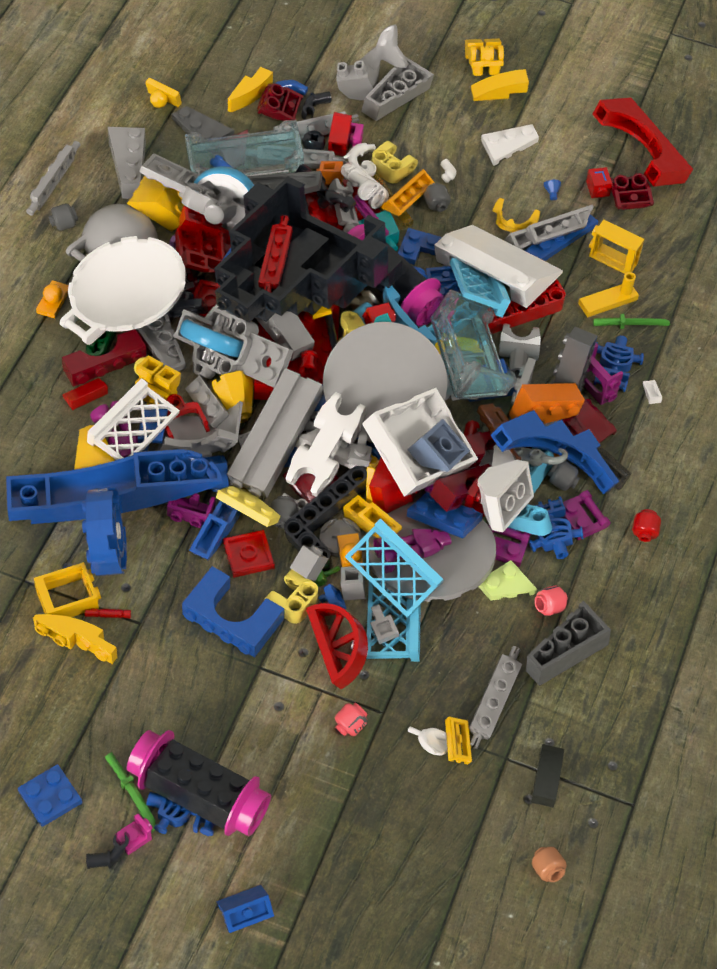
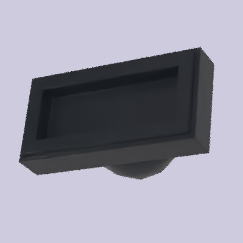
M183 290L179 300L167 312V315L170 318L181 317L183 309L199 315L207 314L208 306L202 298L195 299L193 292Z

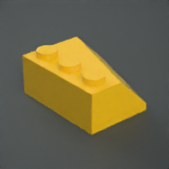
M145 176L142 178L139 187L134 191L132 198L127 202L128 205L142 212L171 232L180 225L179 218L184 206L181 202L182 198L179 196L180 191L167 188L161 182L148 179Z

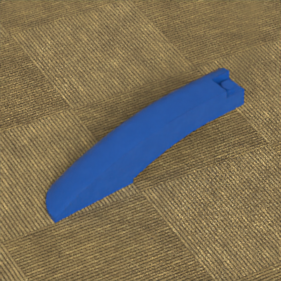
M183 449L134 452L132 456L71 471L6 476L9 521L31 519V524L86 519V514H83L82 501H86L88 490L111 487L117 488L122 502L123 513L181 499L222 484V476L216 465L212 461L209 462L203 458L202 454Z

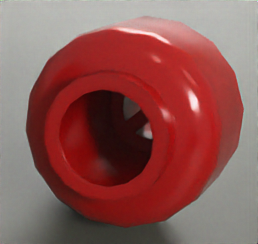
M641 510L634 517L633 534L643 542H649L657 538L660 534L661 518L653 510Z

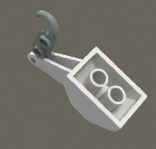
M497 444L494 446L492 467H489L478 479L484 515L492 530L504 532L534 497L529 464L532 466H540L542 463L549 465L560 464L568 457V452L565 449L559 448L558 451L562 455L552 457L546 455L540 449L518 447L514 448V450L521 457V460H515L510 450L502 452Z

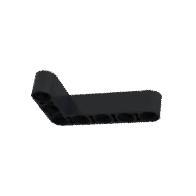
M362 466L351 468L290 517L284 524L286 538L298 552L307 543H312V545L324 551L322 555L327 557L328 560L322 569L323 571H328L332 567L331 554L313 532L342 510L353 498L366 490V469ZM358 477H362V478H363V479L360 480V481H356V480H355V479L358 478ZM341 490H346V491H347V492L344 493V494H340V493H339ZM325 503H331L328 507L323 506ZM315 516L314 519L307 520V517ZM293 529H299L296 533H290Z

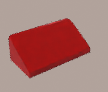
M97 378L62 395L70 408L74 410L107 395L108 386L101 379Z

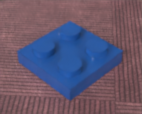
M58 764L18 787V792L41 827L82 804L81 797Z

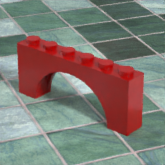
M631 97L599 101L593 112V116L602 126L615 127L629 133L639 140L650 152L653 160H651L644 175L654 187L686 182L693 168Z

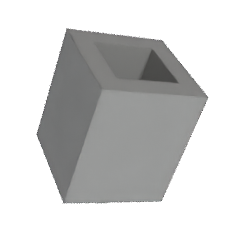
M303 545L290 568L304 578L316 581L328 558L322 555L324 551L314 545L311 547Z
M354 566L341 567L343 600L365 599L364 575Z

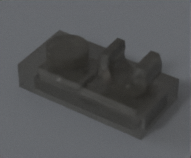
M599 448L598 452L620 481L614 487L617 490L622 489L632 473L606 450Z

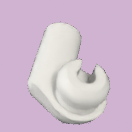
M444 159L441 162V166L445 173L442 174L441 178L448 183L451 179L455 178L456 169L448 159Z

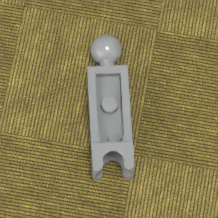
M337 178L331 182L328 190H334L345 197H352L354 192L350 181L344 187ZM336 203L334 205L338 224L345 226L344 232L348 233L359 224L355 206L346 213L340 208V204Z

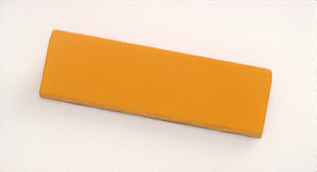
M422 169L380 207L399 217L425 193L429 185L435 182Z

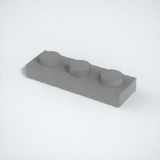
M199 375L185 388L192 400L199 404L208 423L212 427L216 428L229 416L228 411L202 376Z

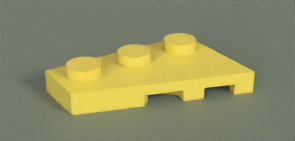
M231 486L218 490L217 499L266 527L278 523L280 515L258 497L249 493L248 489L244 487L239 489Z

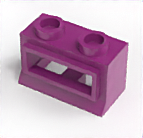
M197 493L191 495L190 499L181 498L169 501L167 516L175 522L183 520L190 522L196 528H201L208 515L212 514L216 508L215 497L211 496L209 505L201 503Z

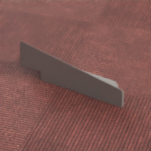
M593 204L529 225L525 229L510 233L504 241L524 249L531 244L536 245L584 229L590 212L593 210Z

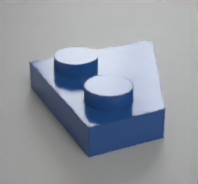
M451 266L426 268L428 279L436 278L440 281V293L443 296L459 288Z

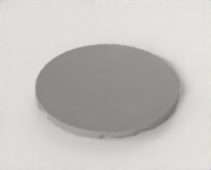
M394 322L366 324L345 335L331 351L323 374L325 401L327 402L335 392L341 394L342 401L337 412L344 416L352 414L360 404L366 406L367 411L363 422L376 411L394 404L407 402L414 396L437 388L443 400H445L447 392V373L442 357L436 347L417 330ZM362 424L361 432H367ZM367 434V441L369 443H373L371 438Z
M414 503L404 505L388 513L391 518L402 526V529L397 533L399 537L411 535L412 529H431L433 532L437 528L407 517V509ZM483 519L463 539L449 534L452 541L451 545L444 546L443 550H440L438 553L423 558L444 579L443 583L424 601L431 602V600L444 599L446 601L461 597V594L476 589L487 579L496 559V542L493 532ZM371 536L369 538V547H374L373 540L376 537ZM369 550V563H381V558H377L375 551ZM395 565L393 572L385 573V578H397V565ZM400 565V578H412L413 568L410 565ZM370 566L374 575L382 578V566ZM413 580L400 581V593H413ZM416 580V593H425L431 587L425 580ZM385 581L386 588L394 593H398V581ZM402 596L413 600V596Z

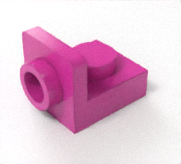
M352 123L349 144H352V147L362 143L363 124Z
M137 813L134 815L132 823L117 832V839L122 843L125 841V832L129 834L130 841L125 849L129 855L152 840L151 830L153 828L146 818L142 819Z

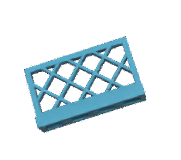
M451 258L450 265L462 296L492 307L496 316L503 317L511 302L504 284L458 259Z
M380 518L374 524L375 526L350 550L345 558L408 618L443 583L444 579ZM375 532L382 538V547H369V538ZM384 541H385L390 547H384ZM366 550V563H357L351 558L357 551ZM369 550H382V563H369ZM384 550H394L397 553V562L385 563ZM400 557H402L406 562H400ZM385 565H397V578H385ZM400 565H410L413 568V577L400 578ZM361 566H366L367 572ZM369 566H382V578H372L369 575ZM413 580V593H400V581ZM416 580H425L431 587L425 593H416ZM376 581H382V587ZM385 581H398V593L386 592ZM392 596H398V602ZM400 596H413V606L408 611L401 606Z
M369 581L367 659L410 658L413 662H420L421 604L408 618L403 613L399 615L393 610L396 607L394 604L389 606L383 601L386 598L383 594L378 597L373 592V587L375 586ZM376 581L382 587L381 581ZM385 587L386 592H388V593H394V592H392L391 590H389L388 588ZM400 596L401 603L407 608L406 611H408L413 606V600L407 598L406 602L404 600L406 598ZM380 603L386 608L383 611L384 617L391 613L396 617L394 620L395 625L402 622L406 629L389 644L386 642L382 643L384 648L380 652H371V647L377 642L370 622H373L371 607ZM401 641L406 645V651H395L392 647Z

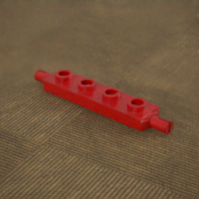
M284 215L280 217L279 224L272 225L258 281L259 287L264 288V290L270 293L272 289L280 286L292 236V226L287 225L289 217L286 215L285 218Z

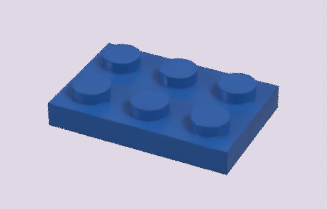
M426 492L407 509V517L462 539L482 521L483 513L462 505L459 508L446 512L430 496L429 492Z

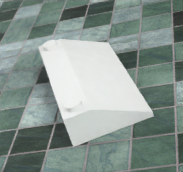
M474 225L446 233L434 245L437 262L445 266H451L450 260L455 258L510 286L511 300L525 308L563 273V270Z

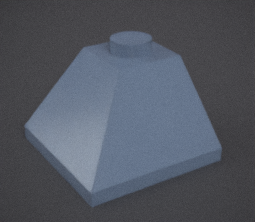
M444 419L440 420L407 449L421 466L445 472L450 471L470 451Z

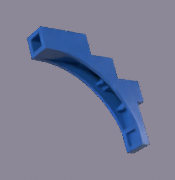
M533 410L501 424L491 434V437L502 452L518 447H534L548 450L561 456L562 453L558 451L559 448L565 449L568 452L567 459L586 472L593 479L602 494L609 492L620 482L597 449L601 445L589 429L573 436L562 420L545 426Z

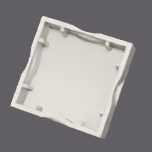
M437 388L416 395L407 402L394 404L376 411L362 423L404 497L434 484L441 477L445 478L453 473L462 472L478 460L466 437L455 424L451 412ZM442 419L445 420L470 450L448 472L421 466L407 450Z

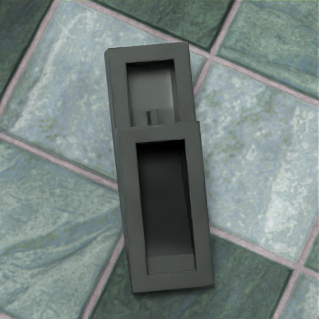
M542 744L531 803L554 807L564 749Z

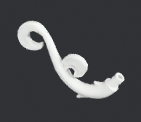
M360 143L353 146L343 158L348 159L349 164L358 168L367 175V178L377 182L372 178L376 173V165L369 160H365L360 166L357 161L359 155L363 156V154L373 152L376 149L375 144ZM386 190V201H387L388 198H389V193H388V191Z

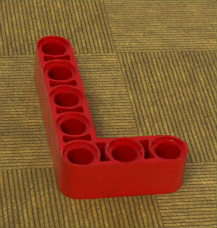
M556 279L527 308L511 301L503 317L496 316L492 307L482 310L478 317L477 331L482 335H491L502 331L504 324H510V328L557 313L563 309L566 295L565 290Z

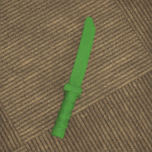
M620 314V318H593V326L620 325V329H624L625 325L669 326L670 321L654 318H625L624 314Z
M112 752L107 754L105 759L113 768L118 778H120L122 789L127 790L143 819L146 818L153 828L151 832L153 833L156 821L134 785L133 776L127 775Z

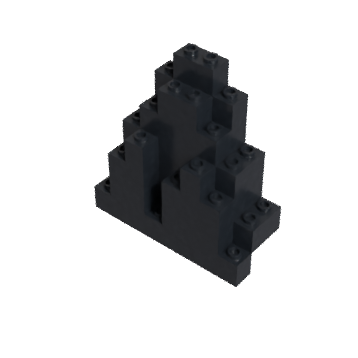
M288 176L273 190L258 182L243 195L245 217L229 231L231 253L214 268L216 283L220 285L215 290L216 303L222 310H226L249 323L255 317L267 322L275 313L282 316L286 311L298 316L302 311L314 315L322 306L330 309L333 305H337L345 309L367 285L375 288L378 284L390 288L403 274L402 259L388 253L385 222L368 215L364 219L365 238L360 240L307 214L303 183ZM284 215L285 218L286 215L289 217L287 225L292 226V236L280 286L272 289L270 293L264 290V288H260L258 281L272 225L279 224L280 217Z

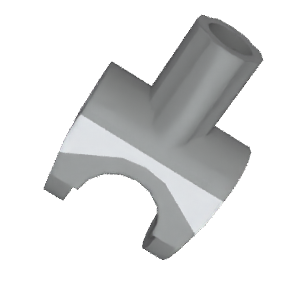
M504 324L498 356L509 357L510 371L515 379L517 377L521 378L519 372L522 364L526 365L528 357L538 361L540 330L538 327H533L528 336L519 337L513 334L510 324Z

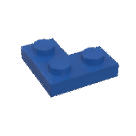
M408 228L398 254L409 264L415 265L420 251L436 256L434 245L442 237Z

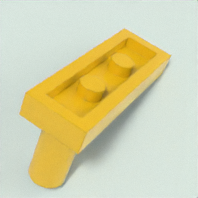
M626 272L621 285L580 298L578 304L587 318L637 301L639 294L633 287L636 275L632 272Z

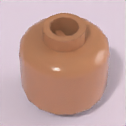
M554 847L539 848L532 859L533 869L545 882H557L565 875L566 861Z

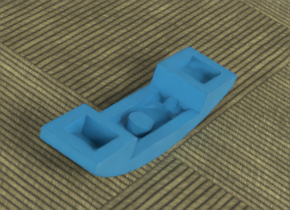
M393 286L390 288L384 287L382 294L383 302H389L391 309L395 311L396 321L394 323L403 324L417 330L435 346L437 339L426 325L418 328L399 306L400 295Z

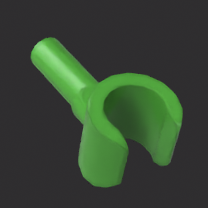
M336 566L328 571L322 570L314 583L318 587L327 583L326 577L340 571V567Z

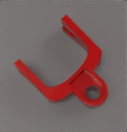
M172 394L167 398L166 401L180 410L174 419L185 414L197 413L206 433L210 431L208 421L197 402L185 404L182 397L178 394ZM167 425L165 427V432L168 438L174 439L173 434L169 426Z

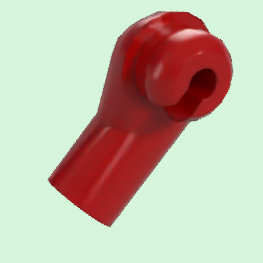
M474 420L468 421L465 424L464 436L476 434L477 428H480L479 423Z

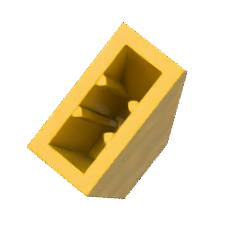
M89 425L79 430L74 470L115 461L113 457L97 445L93 447L87 442L88 431L94 425ZM104 438L102 442L108 445L106 438Z

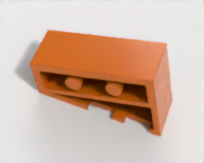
M576 383L522 384L509 412V416L512 420L534 410L543 424L578 415L585 399Z

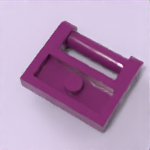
M588 490L583 491L579 496L563 502L566 515L562 518L570 521L571 530L580 529V526H582L583 538L597 533L611 524L610 520L604 517L596 506ZM581 504H586L597 520L596 523L591 521Z
M507 528L504 532L491 529L493 534L495 532L521 540V544L494 536L496 542L495 560L504 563L511 560L517 567H520L531 534Z

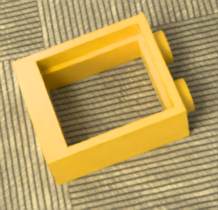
M603 220L592 231V236L594 237L589 244V248H591L589 257L624 274L626 272H633L638 265L644 239ZM604 238L628 249L627 255L603 244Z
M84 562L34 578L35 589L44 614L74 617L85 613V610L99 608L98 600L101 599L98 587H93V574L91 569H86ZM82 579L89 597L54 608L48 590Z

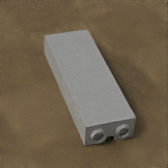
M287 368L284 369L227 473L231 485L239 489L244 487L256 497H268L324 393L321 383L310 378H303L300 374Z

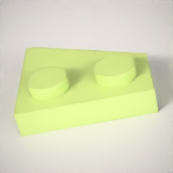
M511 560L491 572L487 579L478 586L490 601L499 600L503 597L514 598L518 594L524 593L534 595L537 591V588Z

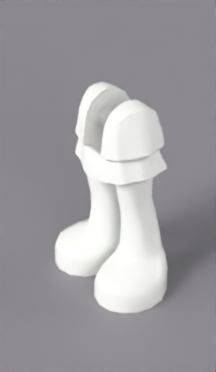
M344 164L341 167V174L352 183L353 187H358V196L362 200H368L369 205L374 209L384 204L386 201V190L382 186H379L374 180L367 178V175L352 164Z

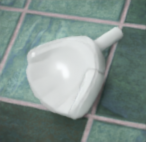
M411 726L408 728V732L418 736L421 746L427 752L438 756L448 752L446 732L437 728H428L422 731Z

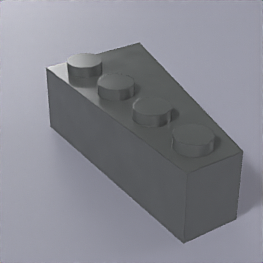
M574 327L571 333H566L563 340L565 348L561 349L558 356L560 364H557L553 375L556 377L550 384L576 383L578 389L582 392L597 335L578 327Z
M582 601L578 609L574 613L571 612L566 617V621L557 626L548 638H545L527 656L526 672L539 686L608 646L611 629Z

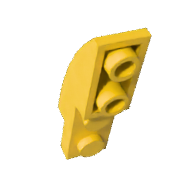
M38 614L33 617L35 630L42 636L47 635L61 647L65 646L72 649L77 644L82 650H89L99 660L108 661L111 664L118 658L117 648L105 641L103 629L93 624L62 615Z

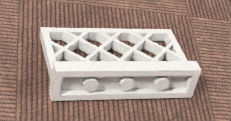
M141 378L88 431L87 442L93 447L97 445L115 460L124 458L119 454V449H131L130 456H132L134 452H142L179 414L180 410L148 387V383ZM149 395L155 400V404L143 405V399ZM156 409V417H145L144 410ZM159 409H167L171 414L159 417ZM132 410H141L142 418H130V412ZM145 422H157L158 427L155 430H146ZM128 423V431L117 432L116 426L118 424ZM131 423H142L143 430L131 431ZM144 435L142 443L133 444L132 436ZM129 436L130 444H118L117 437ZM105 437H114L115 445H106L102 440Z

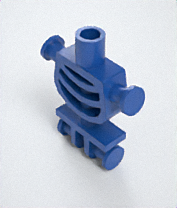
M620 335L616 337L615 343L607 342L605 347L598 345L597 353L601 354L600 364L611 376L620 371L623 372L619 389L625 392L630 373L626 372L631 370L633 362L642 365L644 355L643 353L635 355L634 349L626 346L627 338ZM595 377L594 385L596 383L601 384L597 377Z
M560 496L557 500L551 501V499H548V504L543 505L540 501L538 505H535L549 509L547 511L552 524V531L545 536L537 535L538 539L534 541L529 540L528 542L533 552H536L537 548L543 547L545 552L554 550L557 559H564L568 556L566 546L573 545L572 538L581 537L583 539L582 526H580V529L571 530L570 521L560 518L566 515L565 506Z
M149 793L146 805L159 808L158 820L160 822L154 826L156 831L166 834L168 825L180 827L189 820L191 815H194L196 819L193 825V832L198 833L200 824L204 823V827H201L200 832L206 836H213L215 824L158 793Z

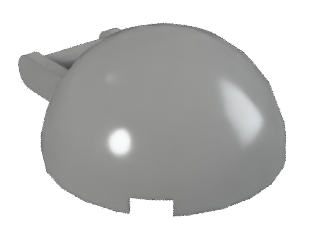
M111 204L99 209L89 218L83 228L82 237L68 246L66 254L70 257H75L81 262L86 257L80 252L82 249H85L89 254L108 242L110 244L120 242L121 238L137 236L138 239H148V237L158 239V235L150 218L127 204Z

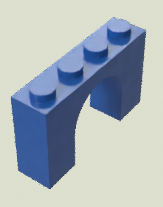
M212 566L182 603V614L187 620L200 624L205 631L213 632L220 636L221 640L225 643H231L238 647L242 653L255 657L284 620V608L266 598L256 612L244 621L231 622L223 619L217 614L215 607L230 589V576Z

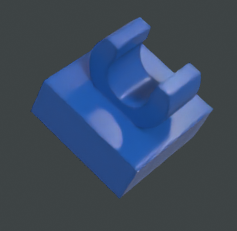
M331 584L323 588L325 594L319 596V601L324 603L328 600L327 603L346 609L340 590Z

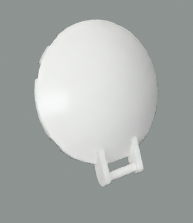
M137 236L121 238L120 242L113 244L108 242L96 248L78 264L73 272L74 277L68 287V296L72 309L61 318L60 325L65 329H70L80 336L84 343L90 345L105 331L134 330L158 320L177 303L184 290L186 270L181 256L169 244L148 237V239H138ZM80 319L91 328L85 331L75 322Z

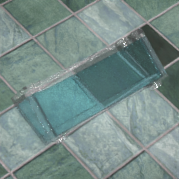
M296 120L283 121L279 124L278 130L204 139L203 135L197 132L185 134L189 170L197 174L199 170L213 168L210 160L216 155L223 157L224 161L234 169L244 173L247 177L294 173L300 164H304V153Z
M450 289L430 319L454 397L469 399L506 396L511 388L515 386L517 379L514 372L508 371L504 373L488 327V324L494 318L492 307L464 298L460 292Z

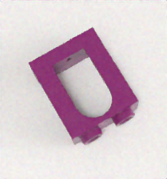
M596 343L587 372L592 371L602 385V392L598 391L587 378L584 380V387L602 405L616 399L623 372L620 371L611 376L595 359L598 344Z

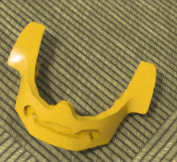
M499 198L494 205L493 212L497 214L496 225L502 230L511 233L538 223L540 218V211L535 209L526 222L516 224L513 219L505 220L502 216L504 199Z

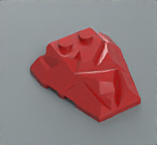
M183 206L179 218L180 225L175 233L176 251L181 256L185 267L201 272H215L214 268L223 260L231 248L229 230L222 227L223 223L212 224L206 220L205 215Z

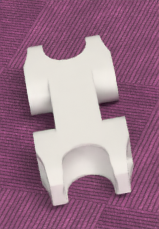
M337 392L321 407L315 418L314 427L320 429L311 447L299 446L291 460L286 476L287 483L293 485L301 475L305 473L313 474L316 478L311 492L315 497L323 492L332 482L339 468V462L333 460L343 441L353 444L356 440L367 411L366 406L360 404L350 415L344 416L339 414L337 411L341 405L342 398L341 394Z

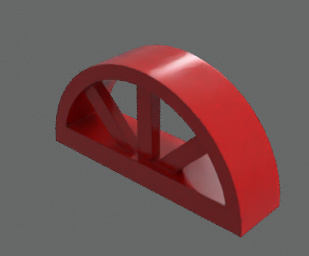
M329 603L309 606L306 608L331 682L338 688L343 689L359 675L365 664L368 653V640L364 627L358 619L340 606ZM335 615V620L329 631L325 616ZM346 618L353 632L334 641L343 619ZM354 640L351 655L336 650ZM340 659L347 661L344 668L341 665Z

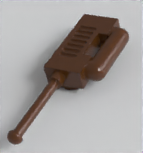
M493 403L480 405L477 409V413L480 416L479 419L486 424L490 430V435L501 424L509 421L502 409L495 407ZM514 448L509 449L515 460H521V457Z

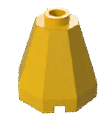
M243 371L223 374L220 376L221 380L219 382L216 379L213 380L211 389L226 410L235 406L239 401L243 402L240 423L247 422L252 414L253 378L245 375Z

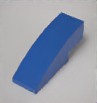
M220 500L213 513L208 515L189 551L209 560L223 543V538L227 537L242 512Z

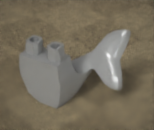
M396 24L385 28L378 39L376 47L359 61H356L354 65H347L345 62L338 63L337 85L345 96L354 100H364L367 94L378 84L381 60L399 68L408 66L405 56L398 47V29Z

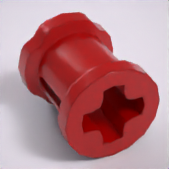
M306 350L301 353L302 365L299 367V373L302 376L314 377L317 374L316 363L319 357L317 352Z

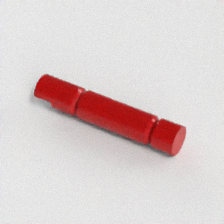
M91 608V610H85V617L131 619V610Z

